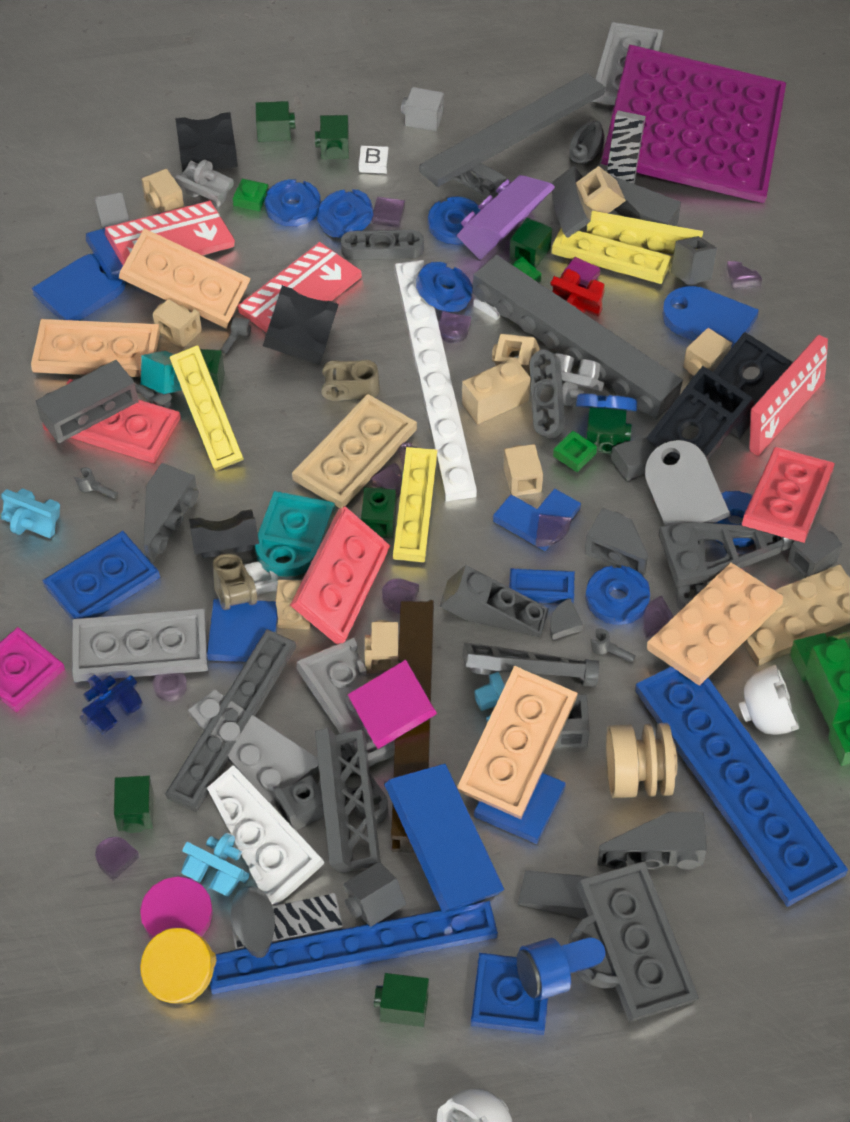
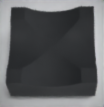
M230 112L220 113L215 117L202 120L186 117L175 118L182 173L190 161L199 164L202 160H207L212 163L213 170L238 167Z
M282 285L263 346L320 365L339 304L309 298L292 288Z
M252 509L240 511L234 517L223 521H209L202 518L189 519L194 554L201 553L202 558L221 555L220 550L233 548L234 552H246L252 550L253 545L259 544L256 520Z

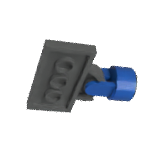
M645 861L581 879L576 885L588 917L582 919L572 931L568 944L561 946L556 939L548 938L521 946L517 953V969L520 981L526 993L536 1001L568 992L571 987V973H576L577 976L592 986L599 988L616 987L629 1022L693 1003L699 999Z

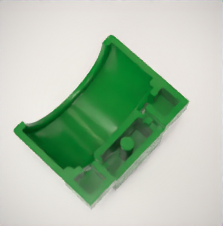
M850 631L829 637L825 633L794 640L790 656L801 680H807L830 730L828 739L840 766L850 764Z

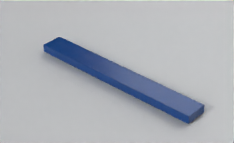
M489 900L470 904L446 913L438 910L378 922L371 927L366 924L271 943L269 952L262 958H256L251 955L246 948L215 954L216 965L210 981V987L213 995L496 939L498 932Z

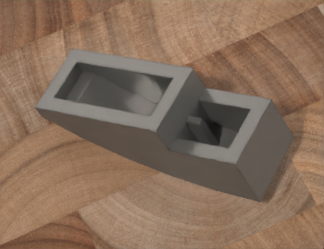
M575 166L552 181V184L555 186L552 190L554 208L562 231L567 238L591 222L592 209L584 203L576 182L583 178V176Z

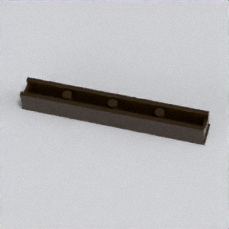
M434 600L401 601L398 664L404 660L407 661L431 702ZM431 718L395 739L393 778L429 768ZM392 803L391 851L415 853Z

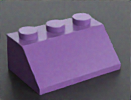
M519 175L512 183L507 179L496 190L499 195L495 198L489 195L478 206L481 211L477 215L472 211L461 222L464 228L456 236L481 260L548 196L555 186L552 183Z

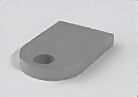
M682 440L670 441L660 445L651 453L646 463L645 477L665 526L689 522L715 523L731 516L707 459L696 445ZM670 452H676L680 455L679 461L674 465L663 463L664 457Z

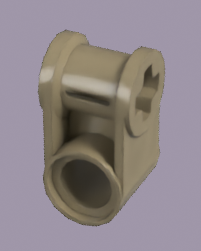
M334 360L325 363L322 373L325 377V383L322 386L321 393L324 398L330 401L363 399L367 394L375 398L380 392L378 367L370 360Z
M230 553L215 557L213 560L214 591L219 598L222 609L229 610L230 606L243 603L255 605L257 603L256 586L252 576L247 572L242 559Z

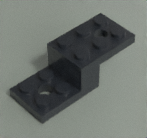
M744 332L713 372L704 366L699 369L647 436L648 443L657 448L670 441H687L696 445L704 453L708 462L730 433L739 439L750 426V415L753 406L793 362ZM749 367H756L760 370L759 375L754 379L744 378L743 373ZM688 426L699 428L697 436L692 439H686L682 436L683 430ZM676 452L667 454L677 462L680 459V455Z

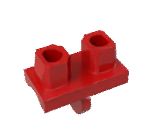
M566 269L560 278L553 277L550 285L553 286V293L583 313L588 312L597 317L600 316L603 310L604 283L594 279L589 282L586 289L578 286L581 281L580 275L570 269Z

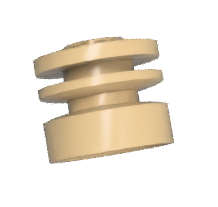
M659 723L657 725L656 739L652 725L645 724L641 740L636 739L635 731L631 724L609 725L606 733V762L611 797H636L640 781L644 782L648 797L656 795L657 781L662 796L673 795L675 776L677 775V752L669 724Z

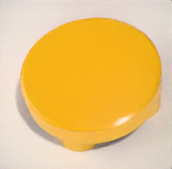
M183 928L167 929L157 934L148 943L143 952L140 965L143 983L147 990L159 1000L175 1004L191 1003L208 987L216 965V955L206 940L199 934Z

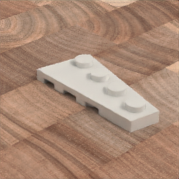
M234 765L207 787L231 835L235 837V843L238 849L242 851L241 854L259 889L268 896L272 906L279 905L325 864L312 847Z

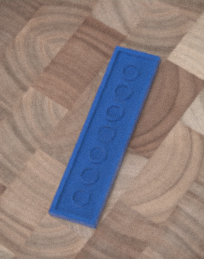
M669 667L636 683L635 692L658 724H669L676 750L787 907L846 876L848 868L709 678L699 686L673 667Z

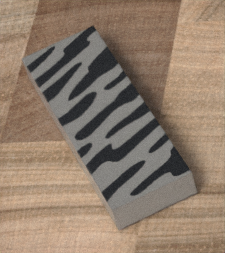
M617 111L607 167L608 174L627 182L635 183L646 116Z
M335 893L272 906L275 914V929L272 943L343 929ZM229 915L236 950L244 949V945L235 932L232 915Z

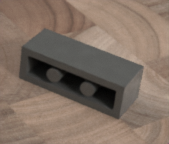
M117 360L100 366L91 373L75 379L69 384L36 400L40 420L58 444L139 402L135 382Z

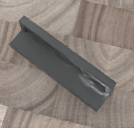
M329 728L316 730L315 736L329 863L340 873L369 868L378 862L381 863L365 732L361 729L335 735ZM357 741L358 751L352 760L347 762L341 758L340 744ZM358 763L360 766V770L356 768ZM342 764H344V765L346 766V768L344 769V771H343V768H342ZM352 771L361 776L362 782L353 796L345 791L344 785ZM346 796L350 799L348 803L346 802ZM362 796H363V799H364V803H362V802L360 801V799H361ZM356 804L365 809L366 816L357 829L351 826L348 820V815ZM366 829H367L368 837L363 834ZM350 830L354 832L352 837H350ZM361 837L369 843L370 857L353 860L352 848Z

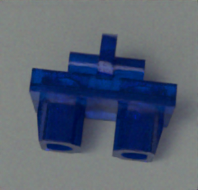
M94 674L88 678L91 689L86 691L83 696L87 702H90L97 696L98 699L82 709L83 715L80 716V719L85 726L91 723L102 735L105 734L118 722L109 710L118 703L127 716L142 707L143 702L135 690L138 682L130 675L108 691V688L116 683L115 679L109 675L101 681Z

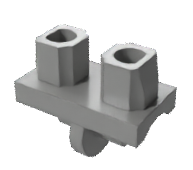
M202 160L199 164L190 161L185 171L175 178L177 184L185 188L186 194L192 197L202 195L208 198V201L211 200L216 208L226 201L227 192L234 186L232 178L214 171L212 163L207 160Z
M556 353L561 362L562 383H564L562 386L564 405H573L577 395L585 394L584 391L578 390V386L602 391L604 382L598 380L600 372L599 363L581 359L578 374H574L571 372L575 358Z

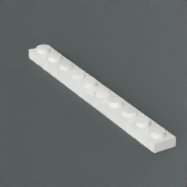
M424 260L395 264L397 283L434 449L437 450V464L445 501L476 497L477 489L435 308L420 296L416 288V278L424 266Z

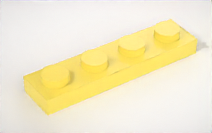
M592 211L591 222L587 224L586 232L636 247L674 254L676 241L696 236L703 237V231L597 211Z
M560 228L552 245V254L572 260L577 257L601 268L662 284L671 262V256L581 231H577L567 238L562 228Z
M197 345L170 356L214 470L217 471L244 460L199 346Z
M406 447L393 550L394 560L425 562L437 463V450Z

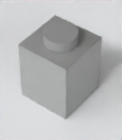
M412 87L408 98H403L401 113L405 114V126L437 132L444 113V93Z

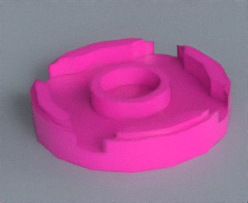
M179 876L164 879L153 885L144 896L140 908L142 925L151 939L162 931L171 928H183L203 936L210 927L213 917L211 899L205 888L193 879Z

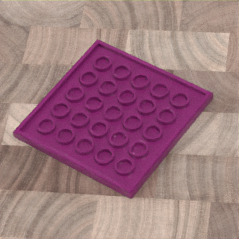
M629 44L600 164L608 166L617 111L646 116L636 173L764 204L769 187L786 82Z

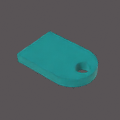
M274 491L258 532L259 544L255 545L256 559L261 563L262 568L269 573L271 571L281 577H292L307 572L330 527L335 513V503ZM279 557H288L291 559L287 563H278L275 561Z

